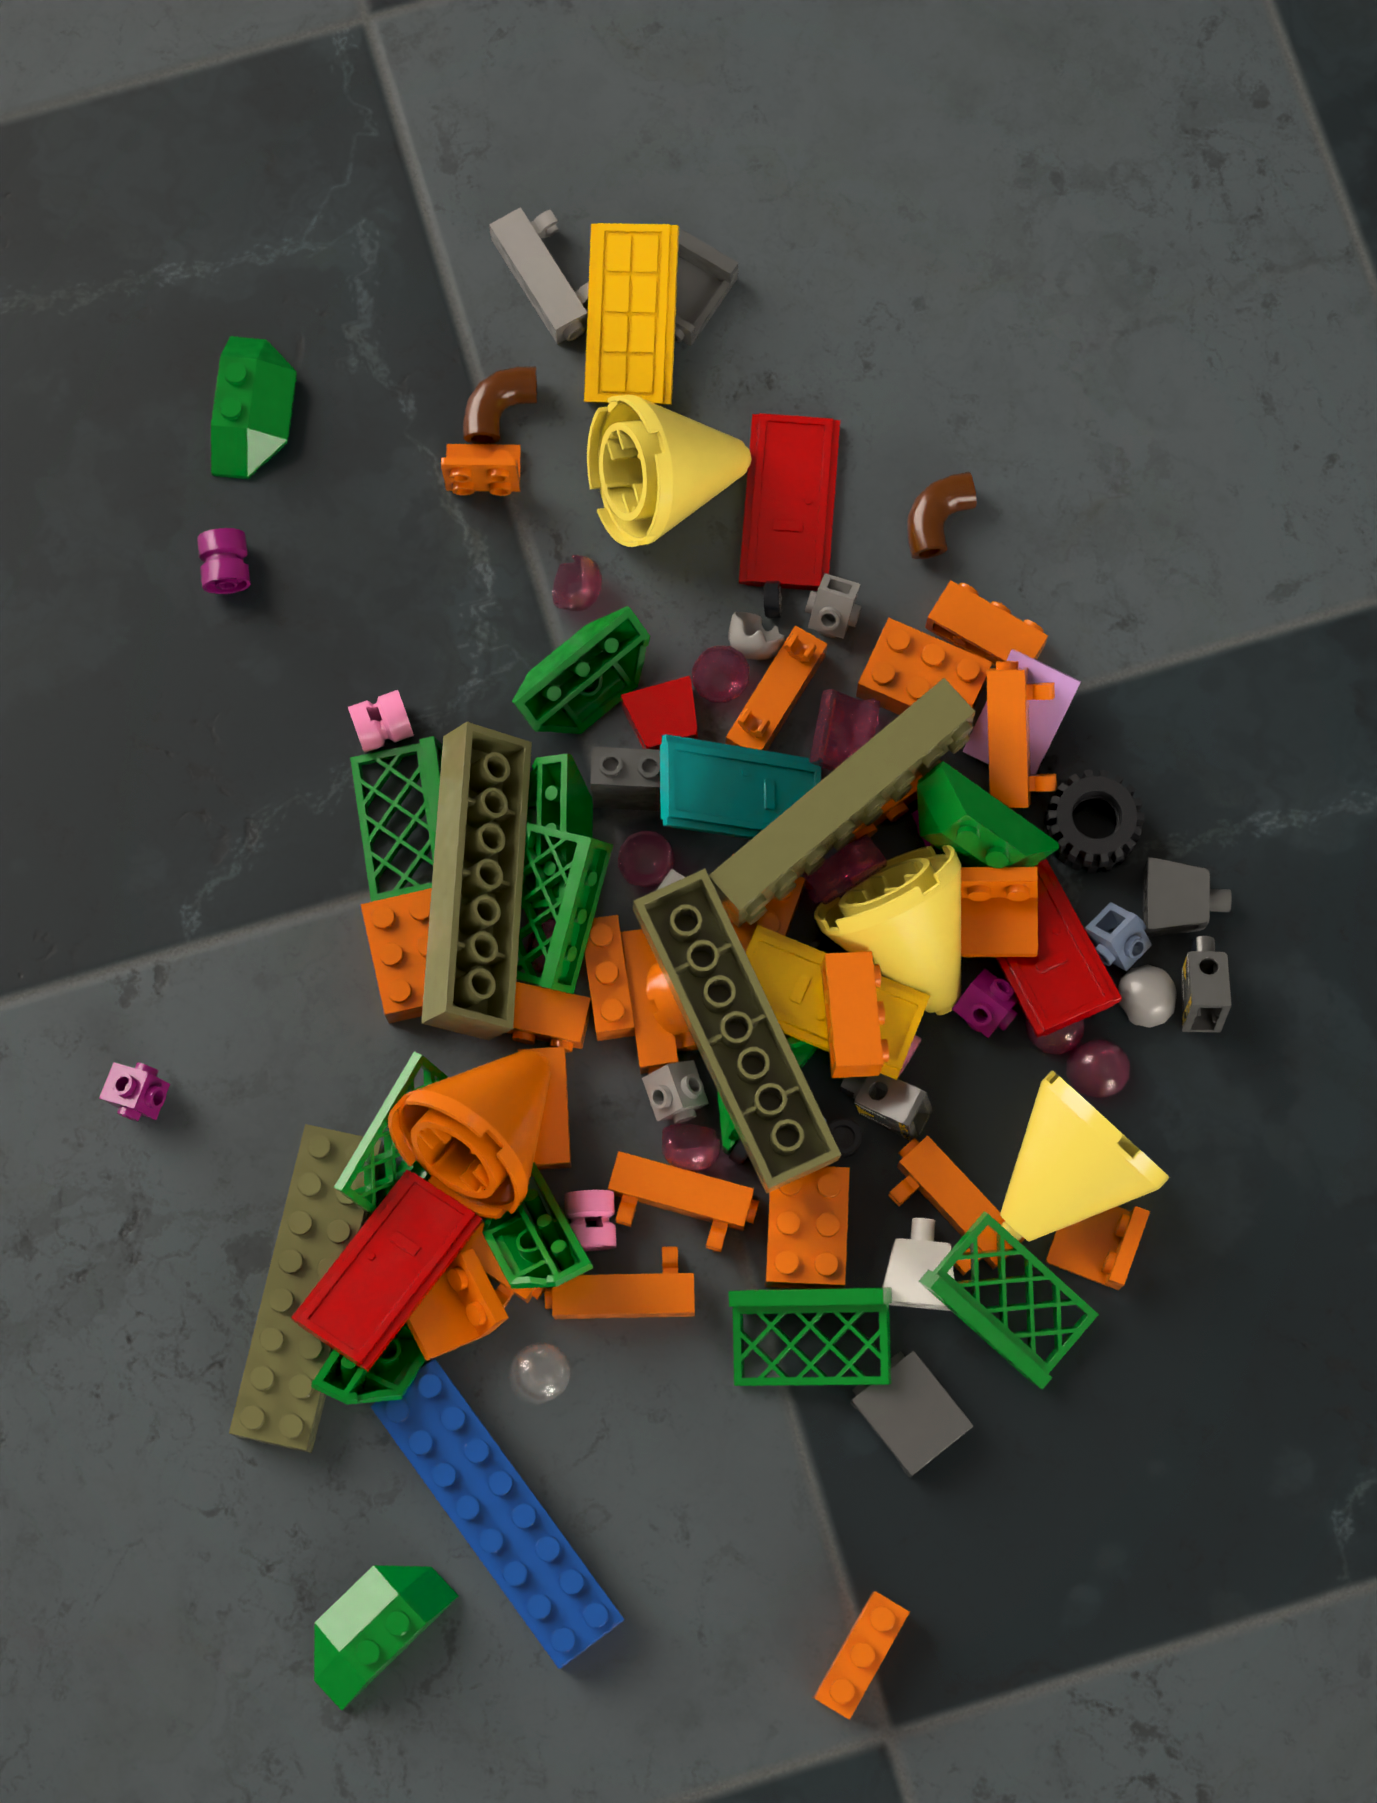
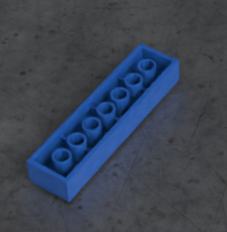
M435 1358L420 1369L401 1400L380 1401L370 1406L558 1669H562L625 1621L624 1617Z

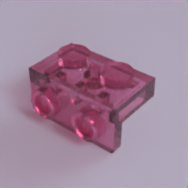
M834 689L824 690L822 692L809 762L833 771L872 739L879 722L880 701L876 699L860 701Z
M865 834L826 859L825 863L809 876L806 872L803 874L807 894L815 904L821 901L826 905L885 868L887 860L870 837Z

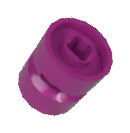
M218 528L199 534L197 537L199 558L205 562L200 567L203 590L214 594H229L249 588L251 585L249 565L243 561L248 555L245 532L234 528Z

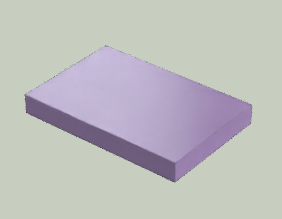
M1012 649L1006 661H1019V668L1028 667V683L1055 682V698L1053 700H1029L1030 770L1032 775L1037 773L1081 681ZM986 702L970 735V740L966 743L962 752L989 764Z

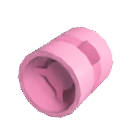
M398 690L378 696L377 703L375 704L366 700L348 707L364 753L383 747L386 739H390L395 743L414 736Z
M581 1190L565 1193V1217L571 1220L569 1225L584 1251H602L616 1248V1226L609 1220V1218L615 1215L614 1192L610 1190ZM596 1221V1227H586L585 1222Z

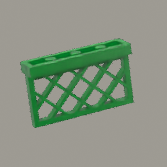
M434 736L419 739L420 743L350 757L371 902L432 888V883L420 885L411 877L423 860L432 866L434 864L443 746ZM417 754L419 767L410 779L395 770L404 757ZM392 760L389 765L383 761ZM378 763L385 768V771L374 786L364 781L363 765ZM392 773L406 782V785L394 801L380 792ZM419 778H421L422 788L416 784ZM365 787L370 790L367 796L365 793ZM412 788L421 792L424 798L423 805L415 815L400 806ZM377 795L391 804L379 823L370 818L368 814V807ZM397 809L412 819L400 837L385 828ZM425 814L427 818V824L421 820ZM370 823L373 824L374 826H376V827L374 828V830L372 831V833H371ZM418 824L429 832V840L421 851H418L406 842ZM382 831L396 840V843L384 859L375 854L373 843ZM402 846L418 855L405 874L390 864ZM430 850L432 852L433 860L427 857ZM375 859L381 862L377 869ZM388 867L402 878L392 891L380 893L378 880ZM408 882L414 885L412 887L404 888Z
M527 822L521 910L524 908L529 923L519 931V960L517 962L516 979L574 994L613 844ZM537 833L545 836L550 847L538 857L534 851ZM575 842L577 845L573 860L566 864L561 850ZM554 856L559 871L547 879L541 865ZM534 871L539 886L527 894L524 888L525 879ZM564 879L566 886L563 898L557 902L551 888ZM544 894L550 908L537 917L531 902ZM554 917L556 924L553 935L547 939L541 925ZM534 931L539 946L527 954L521 940ZM544 954L546 961L542 976L537 977L531 962Z
M413 1052L334 1186L336 1190L370 1214V1216L407 1169L426 1181L431 1177L417 1161L409 1167L403 1159L396 1170V1158L401 1155L397 1148H395L388 1127V1116L391 1109L405 1094L449 1078L427 1058L416 1052ZM420 1068L424 1069V1085L414 1088V1078ZM384 1137V1152L374 1156L375 1144L379 1138ZM385 1162V1178L375 1181V1166ZM364 1171V1186L356 1190L351 1189L350 1187L358 1173ZM386 1188L376 1204V1192Z
M985 1211L932 1272L928 1269L918 1281L1028 1381L1040 1389H1043L1053 1378L1049 1373L1099 1315ZM988 1225L996 1232L997 1250L978 1252L977 1237ZM1004 1241H1006L1012 1247V1249H1005ZM970 1246V1252L964 1253ZM1020 1254L1024 1258L1025 1275L1006 1277L1005 1256ZM997 1256L998 1278L979 1279L978 1258ZM971 1259V1280L955 1281L947 1273L957 1260ZM1032 1266L1041 1274H1033ZM1048 1280L1051 1282L1053 1300L1034 1302L1033 1281ZM1025 1282L1026 1303L1007 1305L1006 1283ZM999 1284V1305L984 1307L980 1303L979 1286ZM963 1287H972V1295ZM1060 1292H1062L1068 1299L1060 1300ZM1076 1305L1084 1312L1074 1326H1061V1306ZM1053 1307L1054 1328L1035 1330L1034 1309ZM1026 1310L1027 1330L1012 1332L1008 1328L1007 1311ZM1000 1312V1320L992 1313ZM1054 1335L1055 1349L1043 1360L1036 1354L1035 1336ZM1027 1337L1028 1346L1020 1338Z
M892 1287L728 1291L729 1307H732L734 1386L891 1384L889 1304L892 1303ZM856 1312L850 1320L843 1314ZM865 1312H879V1330L869 1340L854 1323ZM788 1313H795L806 1324L793 1340L777 1326ZM804 1313L817 1314L812 1320H810ZM826 1313H834L845 1324L831 1340L815 1325ZM743 1314H757L768 1325L754 1341L744 1332ZM766 1314H778V1316L772 1321ZM849 1329L865 1344L851 1360L835 1345ZM772 1330L788 1345L774 1361L758 1346ZM810 1330L826 1344L813 1360L797 1346ZM879 1338L880 1350L874 1345ZM744 1341L749 1345V1347L745 1351ZM830 1349L846 1364L836 1376H827L816 1365ZM868 1349L880 1359L881 1376H866L855 1365ZM754 1350L769 1366L759 1377H745L744 1360ZM791 1350L807 1364L797 1377H789L778 1366ZM851 1369L857 1376L844 1375ZM774 1370L780 1377L767 1376ZM813 1370L819 1377L805 1376Z

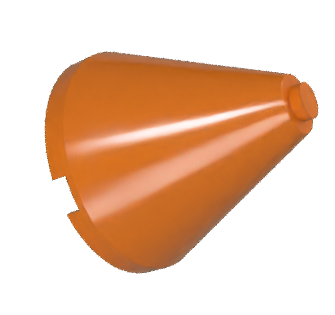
M521 1050L408 1092L396 1103L388 1116L389 1132L399 1154L409 1167L417 1161L431 1175L428 1179L429 1183L474 1211L476 1215L500 1219L506 1211H509L511 1214L514 1213L524 1201L528 1192L551 1076L549 1062L538 1051Z

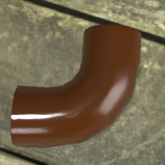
M522 366L499 370L477 385L467 400L463 420V439L466 442L472 444L496 443L500 440L501 414L506 408L515 404H537L536 366Z
M970 472L950 475L932 482L915 498L907 517L908 543L912 558L927 559L941 555L948 550L944 534L946 518L955 512L975 509L977 506L974 481Z

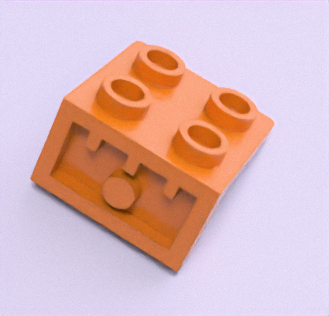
M447 444L446 457L441 458L446 491H452L457 495H471L474 491H489L496 496L510 495L511 492H520L521 445Z
M961 867V956L1036 957L1038 955L1037 867Z
M1117 1206L1057 1230L1047 1254L1046 1263L1119 1291L1125 1285L1150 1211L1137 1206L1129 1211Z
M471 1248L459 1253L406 1323L422 1355L426 1360H430L491 1334L509 1317L474 1249Z

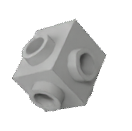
M825 573L818 591H811L807 601L805 613L811 614L808 628L816 630L825 637L844 639L848 627H856L862 606L855 604L861 584Z
M694 1060L667 1064L642 1078L657 1121L673 1119L675 1124H680L695 1118V1111L709 1104Z

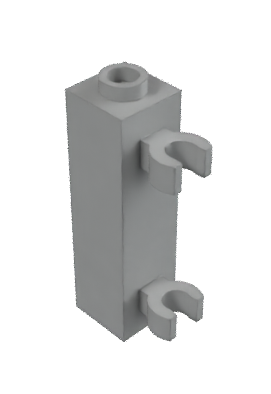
M520 207L489 224L491 240L555 342L559 344L564 340L572 341L580 337L587 328V311L585 308H588L589 282L574 292L541 240L559 231L556 226L558 220L551 209L541 213L534 221L530 222Z

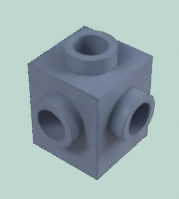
M1112 902L1085 927L1098 955L1107 966L1114 964L1127 971L1152 946L1144 931L1146 925L1143 920L1136 914Z

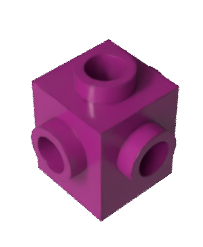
M984 968L969 985L952 1010L965 1019L973 1030L981 1032L989 1038L997 1027L1005 1031L1018 1013L1012 1008L1018 1000L1012 986L1008 982L997 978Z
M113 1062L99 1099L118 1108L117 1114L127 1119L139 1122L140 1117L144 1116L156 1120L166 1100L170 1084L158 1078V1070L151 1066L137 1062L135 1068Z

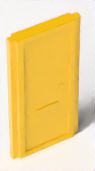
M591 224L584 402L608 403L607 398L629 394L657 405H672L679 225Z
M757 925L746 950V955L783 1033L829 1052L821 964L825 954L828 953ZM881 976V987L876 988L877 1002L883 1001L885 1008V1024L880 1025L881 1039H887L889 1061L884 1063L880 1073L897 1080L930 995Z

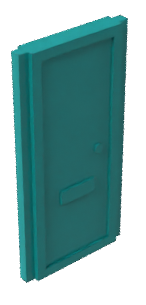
M668 734L662 736V744H660L661 820H663V826L752 839L821 781L819 759Z

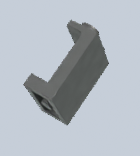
M679 228L674 342L680 343L683 341L692 346L738 279V262Z
M594 747L592 750L590 782L593 808L661 811L660 750Z
M914 1350L907 1356L900 1351L891 1358V1384L857 1385L852 1390L856 1397L851 1400V1405L855 1409L857 1408L900 1462V1467L909 1478L974 1426Z

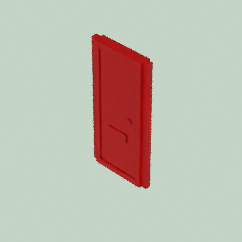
M765 413L752 414L749 448L751 464L748 467L739 584L764 587L766 581H780L781 588L818 591L824 574H829L840 420Z
M1046 858L1034 866L1037 867L1038 955L1036 957H995L1008 983L1012 986L1014 994L1037 1038L1049 1035L1115 1006L1116 1003L1122 1001L1119 991Z
M407 1169L296 1310L291 1319L301 1328L368 1372L475 1233L483 1219L476 1215L474 1211Z

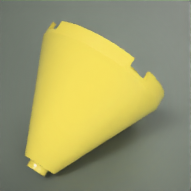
M628 394L607 398L610 404L607 407H600L596 410L588 435L587 470L590 490H600L605 507L599 508L596 511L610 536L626 547L644 546L653 543L745 475L751 464L750 450L740 439L635 395Z
M950 845L942 846L945 854L936 855L933 847L927 846L884 861L852 878L851 882L854 887L848 890L841 899L837 891H833L819 904L814 913V918L822 933L847 952L872 951L873 964L880 965L881 976L930 995L925 1011L928 1013L935 1012L938 1016L952 1011V1008L961 997V862L954 848Z
M1051 1070L1041 1081L1000 1212V1216L1005 1220L1001 1226L1018 1241L1024 1237L1030 1242L1159 1190L1170 1177L1060 1076Z

